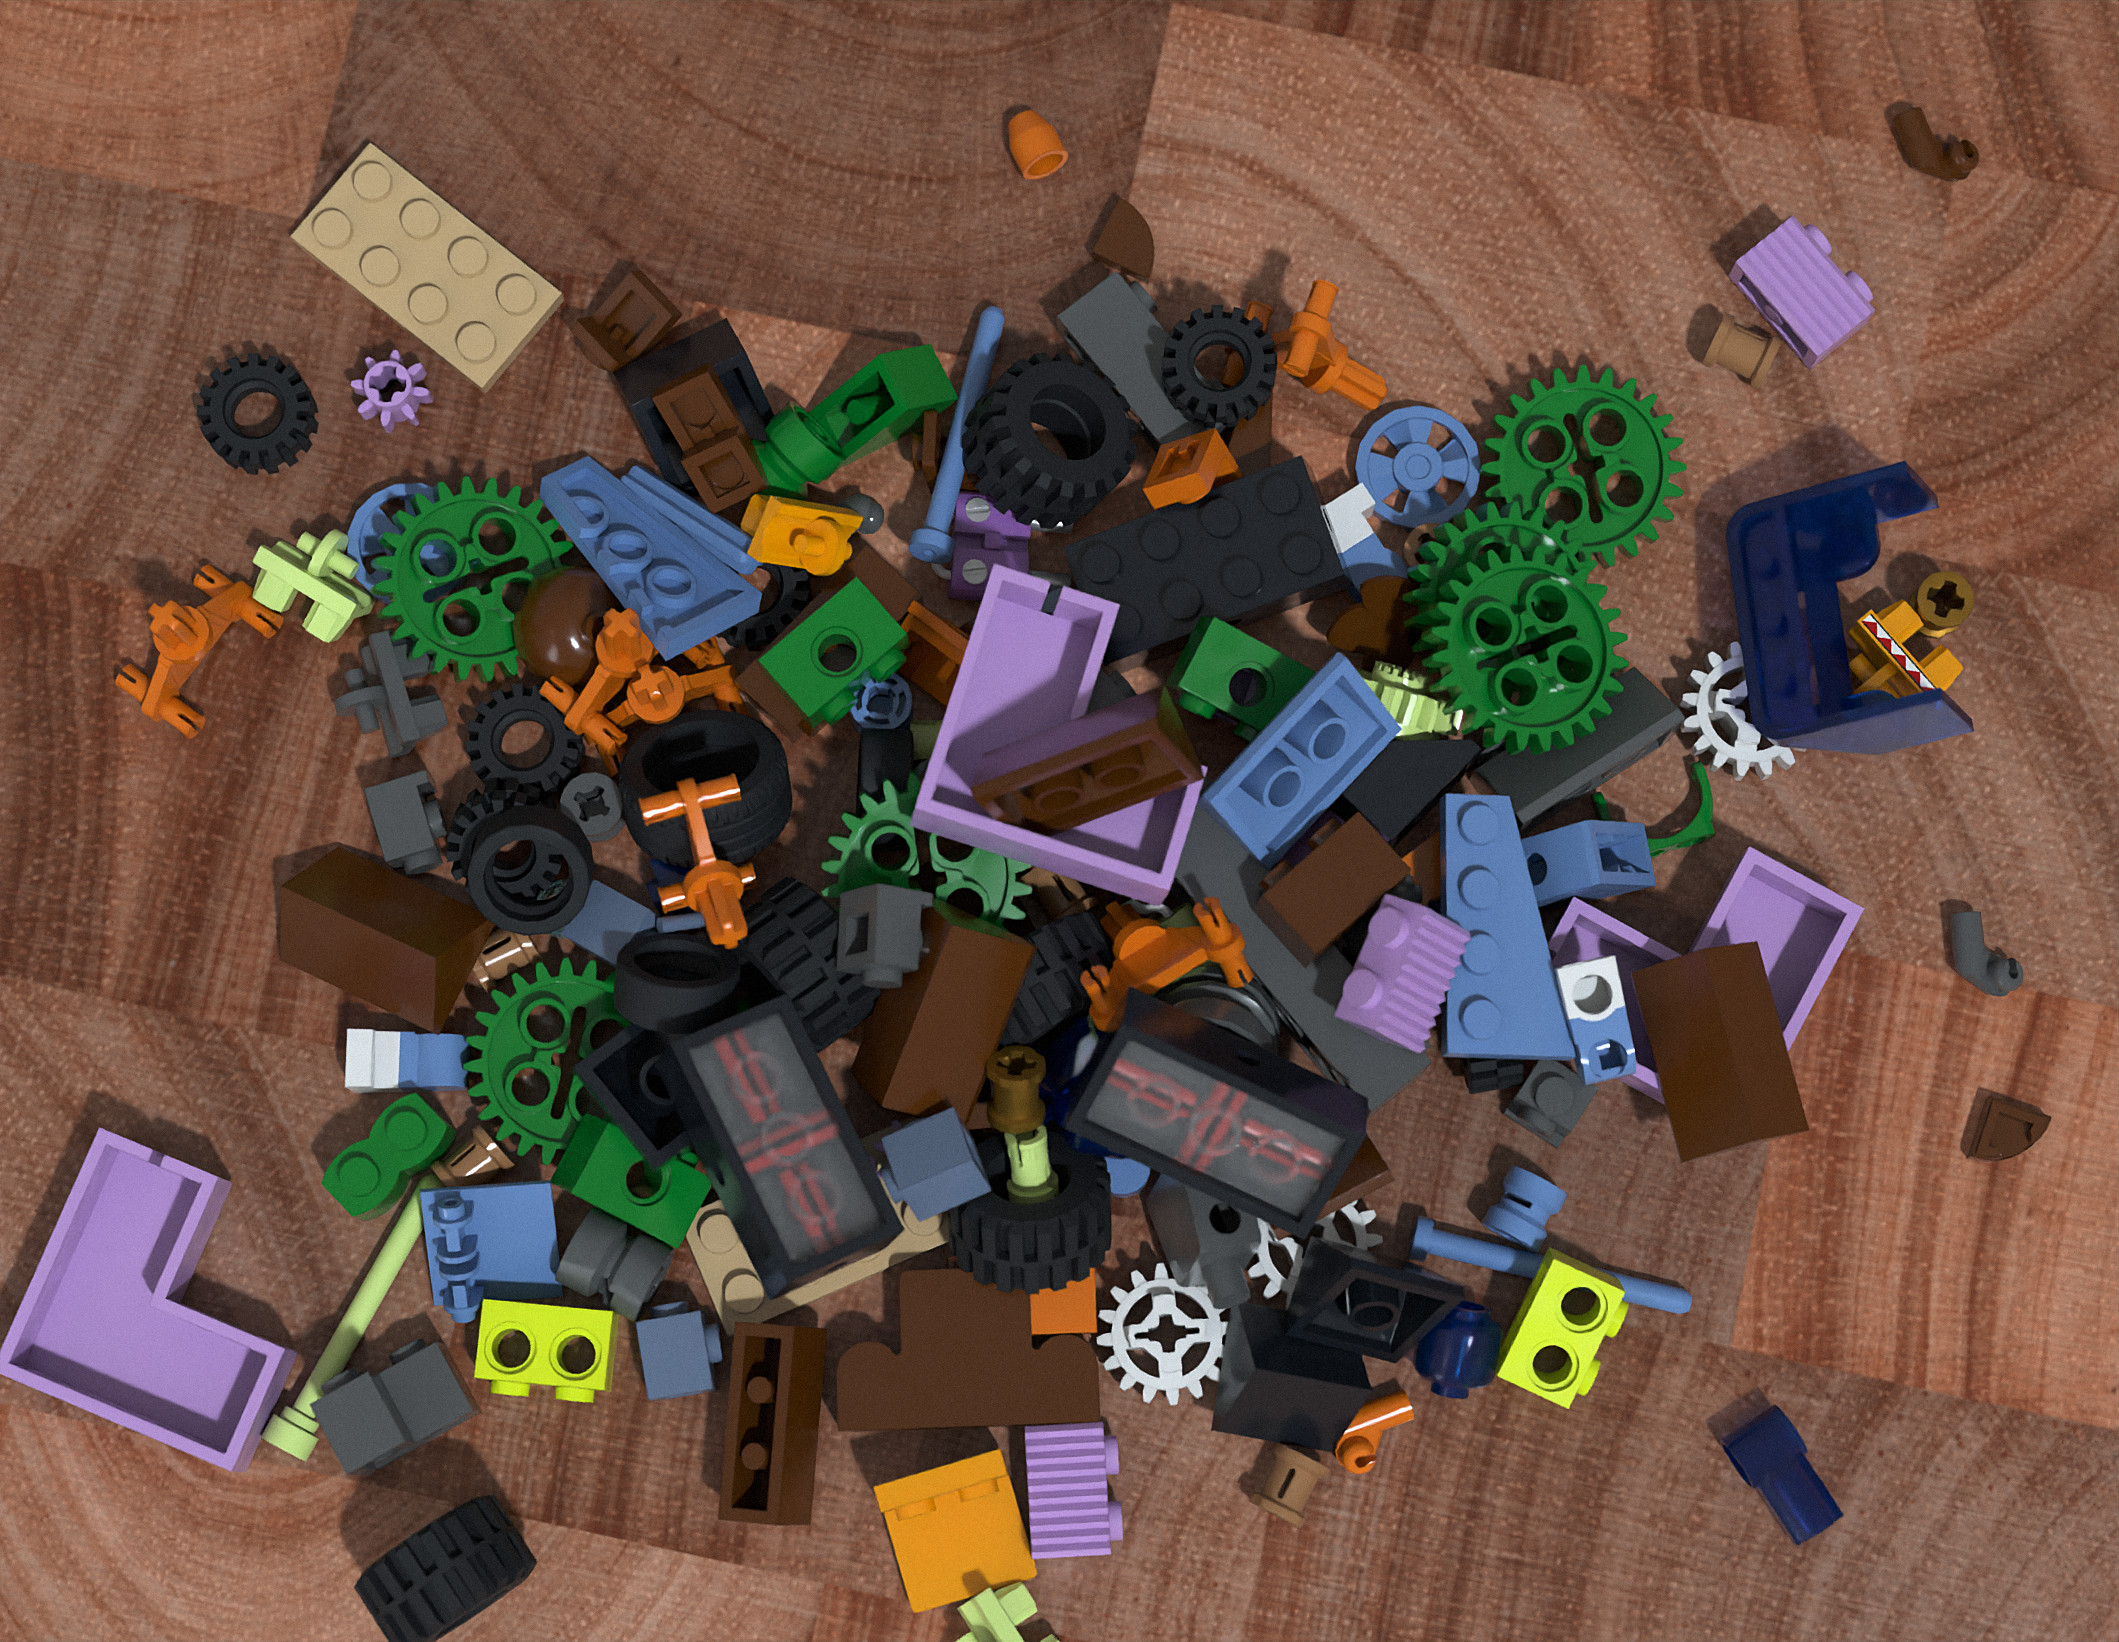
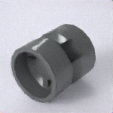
M593 1207L583 1219L568 1245L558 1267L555 1281L586 1297H590L597 1292L603 1294V1305L636 1323L642 1318L659 1290L672 1263L676 1249L644 1232L634 1237L629 1236L627 1223L597 1207Z

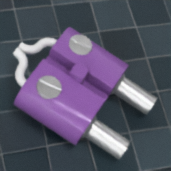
M959 491L949 536L955 541L952 559L948 562V570L944 569L941 564L931 563L934 572L941 578L947 579L948 599L982 601L994 564L1051 582L1047 593L1062 586L1070 588V573L1029 570L1028 540L1030 538V531L1071 534L1073 524L1064 526L1060 522L1053 529L1040 528L1038 520L1035 519L1027 526L1016 522V513L1008 510L1003 515L993 506L996 500L989 493L982 496L980 492Z

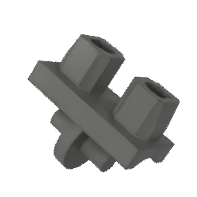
M388 630L370 634L368 637L370 644L359 651L365 675L362 668L344 673L349 693L338 697L334 701L337 716L357 715L362 734L379 730L380 722L390 758L409 755L419 741L441 733L448 724L443 703L438 694L409 700L404 681L427 676L430 671L428 653L426 652L410 662L407 656L414 643L411 639L392 642Z

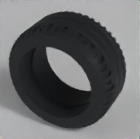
M699 710L679 714L671 721L656 724L640 735L624 754L618 777L627 829L637 846L658 861L683 868H695L685 815L682 814L678 817L645 826L638 799L673 790L676 791L678 790L676 783L685 779L693 778L695 784L729 776L732 773L735 774L739 783L742 800L702 809L716 860L735 864L752 857L774 842L785 829L793 804L787 757L783 745L776 734L762 722L746 715L724 710Z

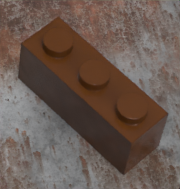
M868 544L734 680L740 694L793 744L803 733L812 738L826 726L827 722L823 720L812 729L763 673L758 660L855 577H858L899 625L903 623L909 614L907 609L913 600L924 605L923 596ZM836 644L824 652L821 664L827 670L842 672L853 665L857 653L848 645Z
M735 1321L718 1520L774 1526L811 1525L827 1328Z

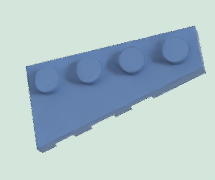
M586 456L542 478L539 493L540 500L543 501L547 509L625 609L630 607L639 615L641 630L665 661L759 612L762 593L663 514L652 508L639 495L591 457Z
M1446 793L1440 798V915L1469 931L1471 940L1464 944L1466 952L1459 956L1461 964L1454 968L1456 976L1449 980L1451 988L1444 992L1446 1001L1441 1003V1057L1570 1061L1576 1057L1510 796Z

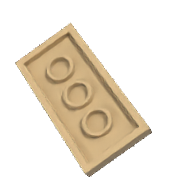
M371 142L290 236L294 244L484 394L488 392L565 300L562 292Z
M915 1115L900 1123L905 1126L907 1123L917 1120V1117ZM892 1126L860 1139L868 1157H875L878 1170H880V1167L887 1165L888 1160L886 1153L879 1152L874 1148V1144L882 1142L881 1138L895 1133ZM880 1178L905 1230L886 1249L772 1301L769 1300L721 1200L700 1208L685 1236L725 1332L731 1338L734 1337L735 1321L766 1323L948 1244V1210L919 1222L905 1200L897 1204L893 1202L883 1178Z

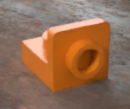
M1213 428L1161 445L1142 490L1154 509L1176 502L1190 504L1204 497L1210 490L1242 478L1243 473L1217 429Z

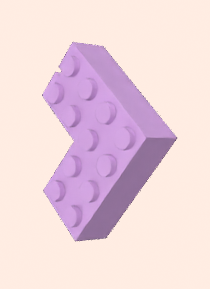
M994 564L909 826L1160 907L1170 891L1204 779L1050 837L996 821L973 799L971 785L982 754L1085 715L1120 605L1063 586L1052 616L1040 612L1051 582ZM1201 765L1205 777L1208 767Z
M1749 846L1736 861L1687 954L1703 948L1758 941L1784 1040L1789 1051L1865 908ZM1573 897L1565 907L1547 941L1553 968L1605 955H1615L1636 1058V1073L1616 1079L1665 1105L1630 973L1682 955L1580 899Z
M99 1127L0 1350V1374L231 1472L246 1473L298 1351L181 1303L233 1183Z

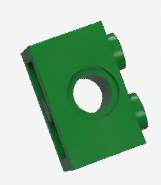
M855 577L758 661L763 673L809 726L814 729L823 720L832 725L843 718L858 702L854 694L872 678L877 683H882L898 671L907 660L903 652L910 647L908 635L858 577ZM836 644L848 645L857 653L853 665L842 672L827 670L821 664L824 652Z
M1201 616L1166 685L1181 693L1177 704L1209 721L1212 720L1215 712H1218L1236 722L1237 725L1233 734L1249 743L1316 671L1216 617ZM1245 668L1255 678L1256 691L1250 701L1239 705L1230 695L1229 684L1232 676L1237 671Z
M588 1113L585 1114L551 1178L552 1184L679 1249L713 1184L709 1176L695 1169L700 1157L691 1152L653 1172L611 1118L606 1122ZM642 1160L644 1164L643 1178L636 1187L628 1190L626 1186L628 1170L633 1164Z

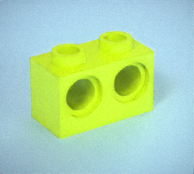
M1548 1247L1493 1361L1497 1376L1569 1409L1576 1393L1585 1396L1597 1376L1600 1360L1595 1359L1594 1356L1604 1335L1613 1338L1619 1331L1626 1316L1629 1303L1622 1300L1625 1290L1620 1280ZM1576 1287H1586L1596 1293L1593 1307L1581 1315L1569 1314L1561 1308L1564 1295ZM1555 1345L1562 1347L1568 1352L1566 1363L1558 1371L1545 1373L1533 1366V1359L1536 1353L1543 1347Z
M483 1299L474 1378L491 1380L490 1393L529 1397L530 1384L556 1387L554 1399L593 1403L595 1391L611 1392L620 1314L613 1311ZM522 1331L530 1341V1355L522 1365L508 1368L499 1357V1344L508 1333ZM586 1337L594 1345L596 1352L595 1361L586 1372L572 1374L563 1363L564 1348L574 1338Z

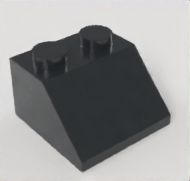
M727 318L613 372L664 479L692 498L700 493L681 463L683 450L652 400L656 388L711 363L734 404L750 439L767 441L765 428L769 425V420L775 416L748 355Z
M1472 739L1391 740L1329 808L1346 822L1359 811L1390 847L1394 849L1440 802V798L1444 794L1449 793L1471 770L1481 748Z

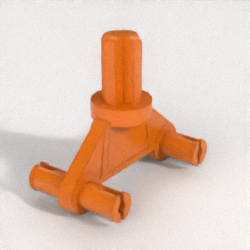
M1316 279V281L1312 282V288L1303 312H1296L1294 314L1289 329L1271 334L1274 341L1273 350L1274 353H1277V369L1284 370L1293 376L1301 377L1303 386L1316 394H1323L1330 390L1365 411H1373L1387 394L1386 381L1380 375L1348 358L1347 346L1335 339L1332 325L1327 321L1339 288L1329 281ZM1251 301L1247 304L1244 317L1251 321L1255 316L1263 323L1262 331L1265 333L1274 311L1263 302ZM1225 346V352L1229 355L1220 382L1227 389L1241 379L1244 373V364L1242 358L1234 349Z
M211 564L203 566L200 570L214 583H210L197 573L193 585L213 599L204 605L198 606L196 609L191 606H180L173 600H170L163 607L157 603L150 606L147 613L153 618L149 629L153 632L155 647L161 653L158 657V664L152 679L137 669L134 664H128L122 670L134 679L136 683H132L120 673L115 681V685L118 688H122L142 703V713L155 722L164 719L182 732L188 739L194 738L199 732L185 720H190L202 729L206 718L179 699V689L230 623L242 619L262 633L265 638L269 639L277 632L264 622L263 619H266L278 629L281 628L284 620L282 615L277 614L252 597L254 591L252 586L242 580L234 583L217 571Z
M630 607L622 613L611 608L603 616L605 627L598 634L595 645L599 665L581 694L555 676L550 677L552 684L546 681L540 690V695L549 700L566 716L564 724L576 735L586 733L609 756L617 753L616 745L620 749L623 747L628 736L601 714L603 706L632 677L639 675L638 667L648 663L650 665L653 658L659 653L641 630L639 615ZM705 640L686 650L683 654L698 669H702L707 665L705 659L710 662L715 656L717 648Z
M715 636L706 640L717 648V652L710 662L705 659L707 665L702 668L703 672L679 677L676 672L666 666H650L649 663L641 665L637 668L639 675L632 677L628 684V699L611 712H609L605 704L601 713L620 731L625 733V730L643 722L657 725L669 722L679 715L685 704L703 696L714 695L719 710L731 711V708H735L737 713L751 717L734 682L739 676L736 665H727ZM583 733L589 747L597 746L609 778L612 780L619 779V769L615 759L618 758L621 764L626 753L624 745L621 749L616 745L617 753L609 756L586 733Z
M732 773L729 776L699 783V785H695L694 779L689 778L678 781L676 783L678 790L676 791L673 790L643 799L639 798L638 802L645 826L678 817L682 814L685 815L695 868L688 872L682 882L657 887L663 913L667 914V912L690 906V908L702 914L709 938L713 944H724L726 949L737 947V940L746 937L748 934V926L739 899L744 891L758 889L756 875L751 862L736 867L728 861L716 860L702 809L742 800L735 774Z
M1216 897L1203 899L1208 911L1204 910L1200 902H1197L1193 912L1201 926L1182 928L1168 927L1164 929L1158 921L1150 918L1143 919L1131 904L1120 906L1114 901L1105 907L1107 914L1099 923L1101 929L1114 943L1113 954L1115 960L1109 974L1104 966L1091 967L1090 969L1097 982L1091 978L1087 970L1083 972L1080 978L1092 1001L1089 1012L1099 1030L1105 1031L1129 986L1151 995L1208 959L1220 964L1227 984L1230 987L1238 988L1244 986L1239 974L1243 975L1247 983L1252 980L1254 973L1242 952L1246 943L1238 925L1227 921L1219 899Z

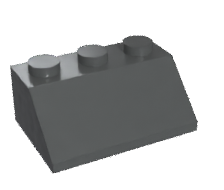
M1633 667L1620 676L1616 672L1610 674L1612 678L1624 687L1623 692L1612 697H1603L1612 709L1611 714L1599 720L1591 718L1596 730L1581 738L1574 734V744L1558 750L1551 742L1550 751L1533 756L1527 743L1524 751L1515 755H1508L1504 737L1498 744L1486 748L1478 754L1476 760L1480 767L1474 770L1469 781L1479 795L1510 796L1520 838L1669 742L1686 718L1679 708L1637 668Z

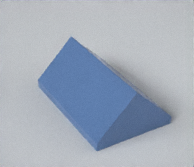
M1337 652L1314 673L1199 795L1196 804L1261 866L1269 871L1402 728L1344 655Z

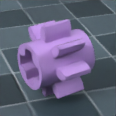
M393 350L389 361L376 363L374 359L367 357L365 361L369 370L365 379L351 382V386L357 394L369 398L357 409L362 418L368 420L378 413L381 416L382 426L387 433L393 431L395 422L408 420L414 426L419 425V420L415 413L420 403L427 404L433 402V396L429 390L416 386L427 375L421 363L414 364L406 370L403 358L398 350ZM399 381L405 391L394 392L391 402H385L380 392L391 391L393 382Z

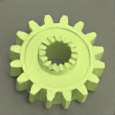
M1382 661L1375 662L1372 673L1360 668L1356 669L1402 728L1394 737L1395 739L1440 740L1441 734L1457 736L1464 712L1458 710L1452 714H1443L1444 706L1452 697L1430 692V689H1428L1430 676L1408 668L1404 673H1401L1403 667L1397 665L1395 669V665Z

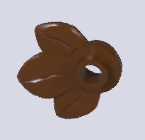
M1382 575L1362 582L1360 585L1362 603L1353 604L1341 611L1332 621L1326 633L1328 642L1342 650L1364 654L1361 669L1371 673L1376 661L1391 663L1395 665V669L1397 665L1403 667L1401 672L1409 667L1416 654L1422 655L1432 652L1431 650L1423 652H1413L1412 646L1421 639L1423 631L1422 628L1404 626V621L1418 615L1419 611L1418 606L1402 600V595L1417 590L1412 581L1400 576Z

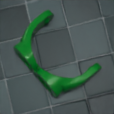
M1700 760L1690 763L1691 776L1700 796L1699 812L1694 820L1679 833L1662 839L1647 838L1651 859L1666 853L1670 849L1679 850L1703 843L1716 835L1712 824V790L1705 768ZM1601 792L1591 794V801L1597 820L1613 821L1603 794Z

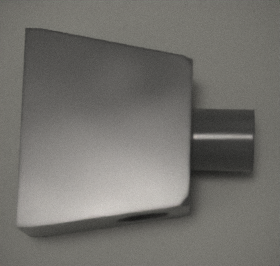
M1161 1173L1145 1202L1176 1283L1184 1288L1206 1284L1213 1308L1215 1309L1232 1308L1246 1302L1251 1297L1243 1270L1261 1245V1232L1257 1217Z

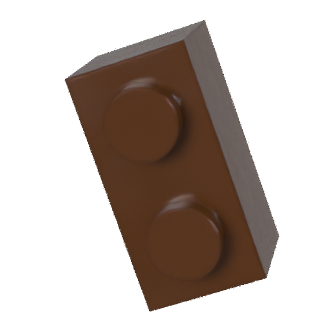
M1359 811L1343 825L1335 817L1332 818L1306 842V845L1312 850L1306 858L1295 867L1288 859H1285L1258 884L1264 891V894L1253 908V911L1304 968L1308 967L1381 903L1384 894L1390 895L1398 888L1412 871Z

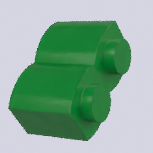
M417 1093L406 1095L393 1102L381 1113L374 1123L368 1139H363L348 1146L335 1157L327 1168L321 1184L352 1217L364 1222L376 1219L388 1212L399 1202L409 1186L411 1177L430 1170V1164L435 1159L442 1160L448 1154L456 1140L458 1131L427 1099Z

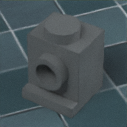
M426 770L364 789L385 862L395 871L404 868L406 875L424 873L443 865L441 856H444L439 838L447 836L449 833L438 799L427 801L426 796L437 793L438 790L435 780Z
M874 884L840 893L837 971L863 975L862 984L875 988L901 987L903 973L918 970L919 953L923 944V934L920 929L921 909L932 907L933 894L883 884Z
M1537 1060L1524 1079L1522 1086L1519 1087L1503 1112V1115L1557 1149L1563 1139L1572 1132L1599 1088L1594 1084L1584 1086L1578 1074L1556 1060Z

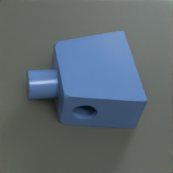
M1585 820L1521 839L1538 908L1566 907L1573 897L1583 902H1589L1657 886L1644 823Z

